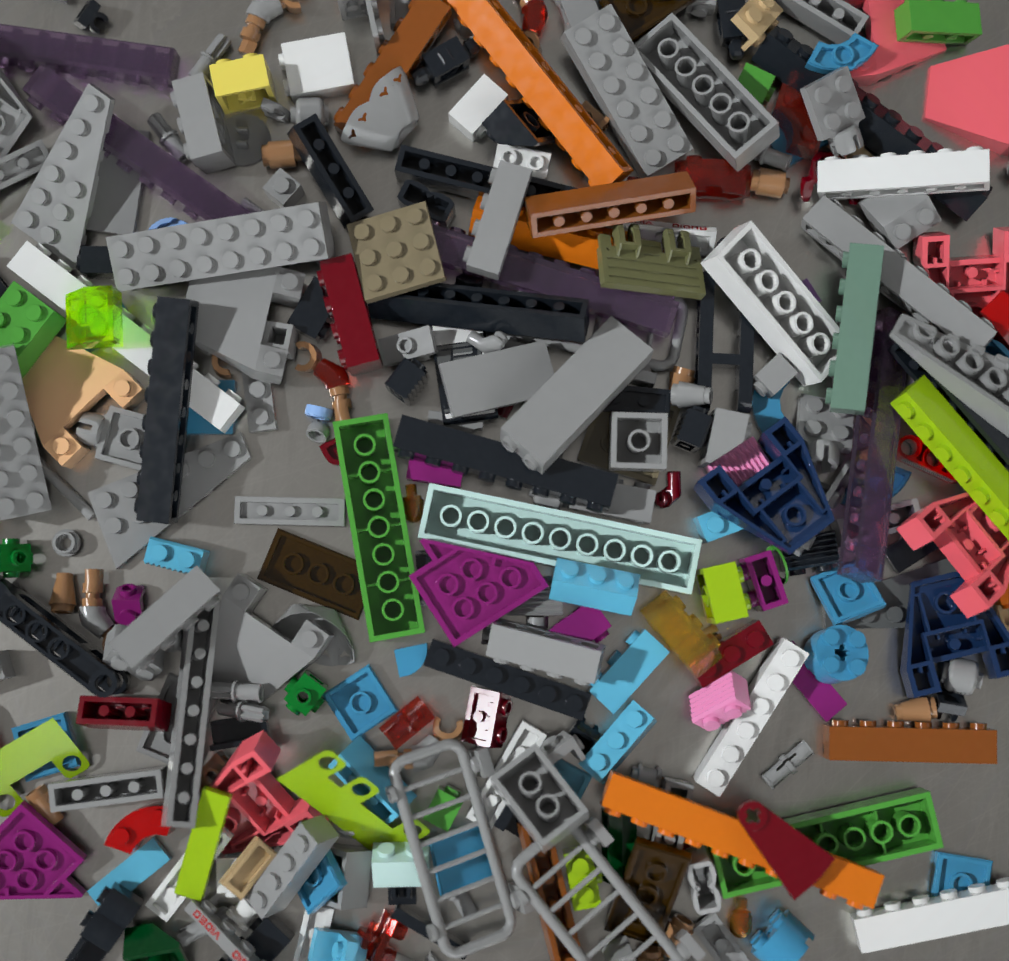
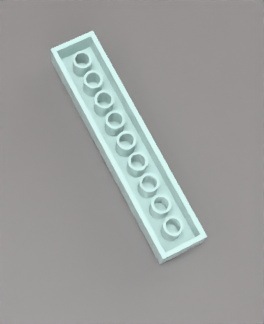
M429 483L418 533L419 539L426 538L555 567L558 557L640 574L639 585L686 595H692L702 544L701 539Z

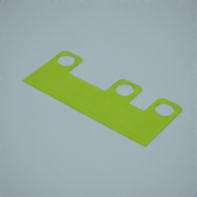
M54 718L0 748V796L8 794L15 799L13 808L9 810L0 808L1 817L10 815L23 802V799L11 787V784L48 762L52 761L66 778H73L89 768V761ZM67 756H77L81 760L80 768L75 771L66 770L62 763Z
M325 750L277 778L278 781L342 830L354 832L355 835L351 837L369 850H373V843L408 842L407 836L404 833L403 823L391 828L361 804L378 794V787L364 777H358L342 787H339L328 778L346 766V762L333 751ZM322 757H333L337 761V766L333 769H324L319 766L318 761ZM364 783L370 787L371 791L367 795L360 796L353 793L352 787L355 784ZM418 819L414 820L415 825L420 826L422 832L418 835L419 839L430 833L428 827Z

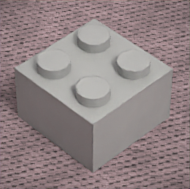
M611 412L609 416L608 471L664 472L667 470L668 413Z

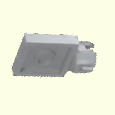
M848 66L840 67L800 89L817 140H828L831 152L835 157L854 153L856 145L858 150L864 146V141L858 127L859 122L865 118Z
M801 393L798 398L796 430L804 439L815 470L817 469V461H821V474L831 473L838 467L840 454H849L852 450L854 415L830 412L831 404H825L826 398Z
M111 405L109 411L104 415L85 412L82 414L79 422L92 427L91 431L77 427L76 438L79 442L96 448L94 458L140 470L142 458L140 457L139 450L141 443L144 442L145 431L142 428V420L145 414Z

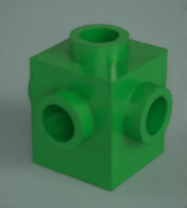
M2 539V544H0V573H3V578H20V572H30L33 563L31 544H20V539Z
M306 669L299 680L293 677L284 690L288 693L284 698L288 702L286 707L298 716L300 713L306 716L310 710L316 713L325 701L321 696L327 690L328 685ZM300 692H306L308 698L302 697Z

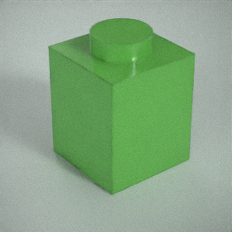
M448 784L445 788L439 785L428 808L461 797V791ZM463 802L426 815L423 819L448 832Z

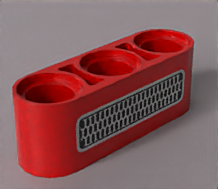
M905 435L894 440L891 444L893 449L891 454L896 460L946 483H958L937 458L934 466L928 464L926 457L928 453L932 452L919 437ZM903 441L911 446V453L909 455L903 453L901 449Z

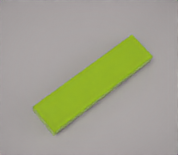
M209 786L203 788L197 808L195 828H192L174 891L175 894L199 902L203 900L233 794Z

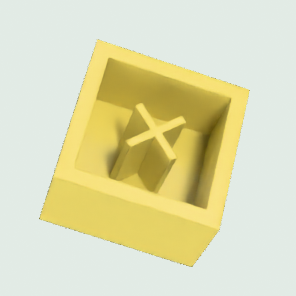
M248 53L240 59H220L216 61V64L209 65L215 97L225 115L260 108L263 97L277 103L272 74L263 54Z

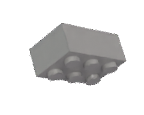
M203 72L171 81L174 91L170 92L174 107L178 108L180 117L177 118V124L181 134L185 135L186 143L183 144V149L187 159L191 160L195 167H199L205 174L236 166L223 110L215 97L211 81Z
M536 743L490 777L492 786L543 854L589 819L587 808Z

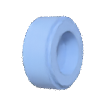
M307 404L304 414L314 419L330 421L333 410Z

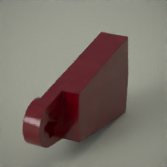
M746 800L738 807L737 819L794 901L812 887L834 862L835 858L760 802ZM750 808L754 811L758 808V821H746L748 817L747 809Z

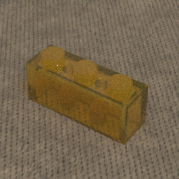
M665 590L640 610L651 628L690 672L698 678L723 658L718 649L721 644L711 632L706 635L702 631L703 624L694 614L689 616L684 611L687 607L677 595L672 598Z

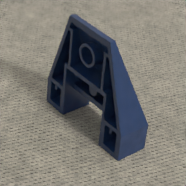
M785 416L764 431L758 439V442L773 459V462L739 487H737L721 465H718L698 480L693 489L712 512L784 552L792 554L833 523L835 518L804 439Z
M957 571L910 582L900 666L907 698H916L942 692L934 663L977 653L982 654L988 679L1009 676V632L992 607L967 619L950 597L965 582Z

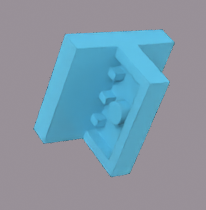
M315 927L307 961H365L370 935L363 932Z

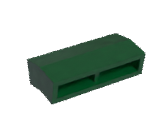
M602 810V825L614 839L607 847L602 846V854L622 878L637 838V825L631 822L632 817L621 813L619 818ZM602 873V880L608 884H611L609 880L605 877V875Z

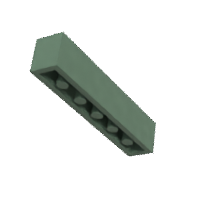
M850 243L849 252L843 251L842 268H847L846 279L840 278L838 295H844L843 306L837 305L835 322H840L839 333H833L832 349L837 350L836 360H830L828 375L829 377H834L833 388L827 387L825 404H831L830 412L863 416L865 413L884 245Z

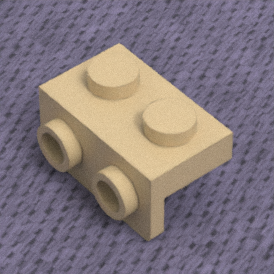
M748 0L731 19L748 38L741 47L744 52L751 45L756 48L767 37L764 32L769 34L779 24L776 18L784 10L775 0Z

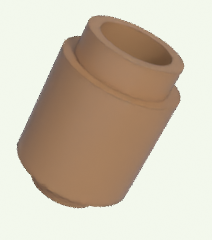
M291 140L268 141V144L261 145L264 167L270 166L271 169L297 167V161H302Z
M761 167L759 170H752L749 191H754L756 195L781 199L782 194L788 193L790 178L786 177L785 171Z

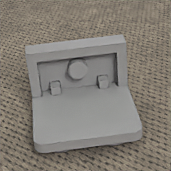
M337 0L342 21L369 15L376 52L379 54V48L385 41L377 1Z

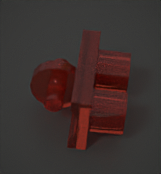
M417 696L380 726L379 729L397 750L435 718V715L422 699Z
M383 910L379 922L371 920L368 928L360 926L357 934L363 938L360 947L367 950L366 959L369 961H395L397 951L395 948L387 946L389 940L394 938L402 941L407 933L408 927L393 919L392 912L389 910Z

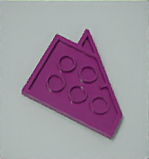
M422 538L419 541L432 561L409 575V578L454 647L549 587L534 562Z
M25 800L0 825V900L81 898L87 890L75 881L70 874L85 860L87 855Z

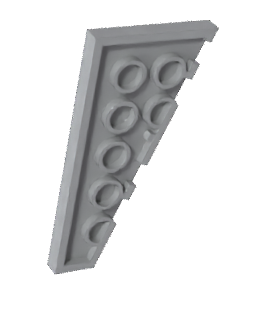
M90 83L85 88L11 221L12 224L74 269H78L77 255L81 254V246L86 245L87 235L85 233L88 219L92 216L100 177L98 176L100 161H103L105 151H103L105 136L109 133L115 105L114 98Z
M242 432L185 454L179 519L203 497L209 495L221 482L228 479L252 459ZM138 473L87 493L116 569H120L136 553L142 551L148 544L150 537L161 535L173 525L136 521L137 514L134 511V504L139 496Z

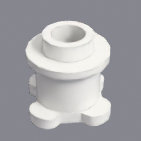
M245 897L235 906L231 905L226 911L227 916L243 931L249 929V926L252 924L251 921L258 915Z

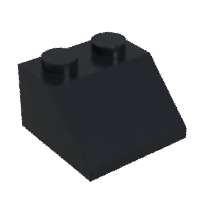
M522 99L503 100L482 122L483 126L487 129L488 137L498 144L540 146L556 143V137L553 133L540 124L537 113L527 107Z

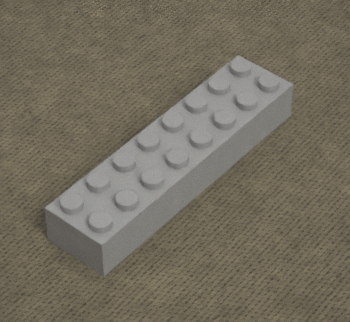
M315 202L106 237L117 292L336 257L326 202Z

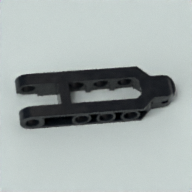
M725 237L721 238V239L717 242L716 246H717ZM705 270L703 275L706 295L702 300L697 299L696 379L694 384L712 387V368L735 369L736 412L750 414L753 396L755 328L740 311L739 330L736 332V337H739L738 354L713 353L715 280ZM711 404L699 405V407L709 411Z
M0 575L1 623L94 695L105 698L123 693L129 688L131 676L128 671L115 670L102 661L104 652L55 613H52L51 610L29 593L14 586ZM118 673H119V674L122 676V678H123V684H122L121 687H120V685H121V679H120V676L118 675Z

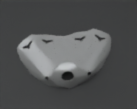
M401 66L392 69L383 76L373 87L369 101L358 106L352 112L343 129L341 141L349 145L392 152L412 132L420 117L407 75ZM401 74V82L393 81L394 78H398ZM384 87H387L388 95L380 97V94L384 92ZM364 113H367L366 122L358 121L359 118L363 117ZM354 129L356 137L348 138L352 135V130Z
M301 603L292 604L271 627L290 640H293L306 620H314L335 635L325 649L330 657L321 655L315 662L324 666L348 665L355 662L353 647L338 612L332 608L324 606L315 607ZM345 650V652L350 656L348 657L345 655L343 657H340V655Z

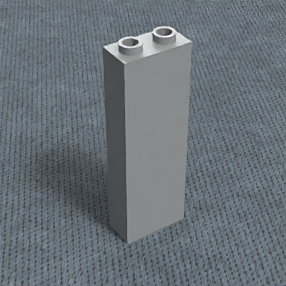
M610 316L501 427L500 440L502 445L508 451H515L521 456L522 461L531 470L536 469L543 474L650 362L654 349L614 317Z

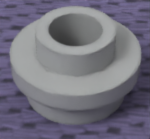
M70 529L58 531L52 540L54 551L58 555L65 557L77 553L81 545L79 535ZM66 538L71 540V546L65 548L63 545V541Z

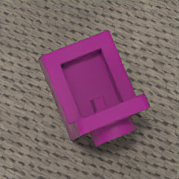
M124 584L116 588L112 598L115 625L129 626L144 612L142 600L145 593L144 585Z

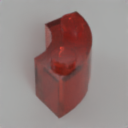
M783 83L775 96L770 114L779 122V127L785 134L787 141L786 153L812 160L819 151L821 141H818L801 93Z
M689 155L686 157V160L675 162V173L687 171L696 186V199L711 198L733 201L750 197L751 165L747 164L737 172L726 159H702V156Z

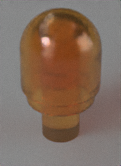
M416 484L405 485L406 497H403L405 517L407 521L416 523L422 519L424 500L421 495H417Z
M743 897L736 898V909H733L730 914V931L735 937L740 939L750 935L753 918L751 911L747 910L748 899Z

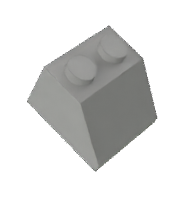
M927 194L865 198L859 202L874 232L879 233L885 239L886 244L893 250L895 248L899 249L942 221Z
M717 407L708 414L713 417L701 449L698 467H706L743 443L745 438L749 439L752 429V423L748 422L749 414Z
M334 843L330 849L348 884L324 905L338 910L367 908L372 850L355 845Z

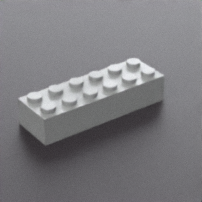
M612 4L607 5L563 32L560 40L602 113L610 119V127L640 178L648 177L693 149Z
M673 13L669 14L634 44L663 94L737 172L780 137L779 122Z
M14 343L0 346V521L52 510Z

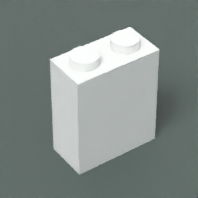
M345 32L281 43L282 53L278 54L281 71L286 70L287 79L283 80L286 96H291L294 104H296V100L300 97H320L326 99L348 95L355 86Z

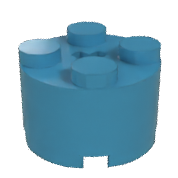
M834 625L822 629L808 639L804 646V651L809 653L804 664L815 676L814 678L822 683L837 684L852 680L862 675L866 670L869 659L866 637L861 631H857L850 626Z
M777 909L768 919L771 923L764 932L759 929L749 941L752 944L751 953L760 961H799L809 948L805 942L808 937L813 941L815 934L789 910L783 912Z

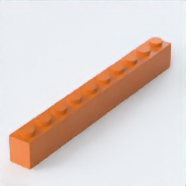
M443 0L444 3L456 11L459 22L472 31L475 42L480 47L485 48L491 55L489 57L490 61L496 67L503 70L506 74V81L522 94L524 104L537 113L540 124L553 133L556 137V144L562 150L567 151L572 157L571 162L575 168L584 172L588 177V184L590 186L622 182L634 171L498 0Z
M614 770L610 771L599 801L601 806L605 807L604 812L619 818L621 813L632 817L631 822L647 828V825L651 824L659 827L657 832L671 838H674L675 834L685 837L684 842L697 848H701L702 844L712 848L711 852L715 855L728 858L730 854L739 858L738 863L752 869L759 865L766 868L765 873L776 877L749 838L747 832L739 823L737 817ZM828 852L835 860L813 886L820 889L819 893L834 900H836L838 895L847 899L846 904L863 910L864 906L874 909L885 876L875 869Z

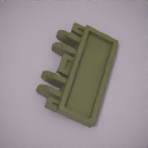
M633 223L628 228V241L625 240L623 224L613 225L612 227L613 246L610 235L599 234L597 236L600 287L702 300L706 295L703 268L700 264L702 262L700 247L691 246L688 231L681 230L677 236L678 248H676L674 230L665 228L663 231L662 248L661 242L641 239L639 225Z

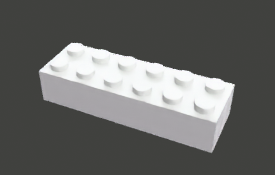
M752 221L735 227L700 264L776 354L780 353L798 372L795 377L803 386L821 383L829 375L830 360H836L837 350L832 349L833 333H839L840 327Z

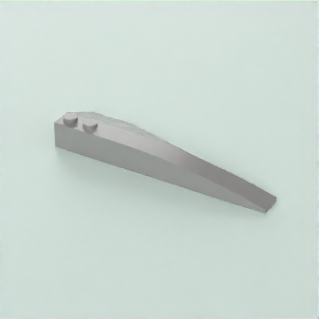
M902 313L889 336L946 389L1009 438V358L1000 354L991 355L985 352L984 347L977 344L970 346L960 342V337L951 333L948 335L941 334L936 331V327Z

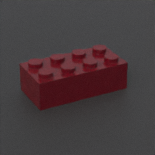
M352 253L319 261L321 270L316 272L320 286L323 288L324 293L327 292L328 296L323 297L327 313H329L331 319L334 318L335 323L330 325L334 339L342 347V349L337 350L341 366H343L344 370H349L352 376L384 368Z

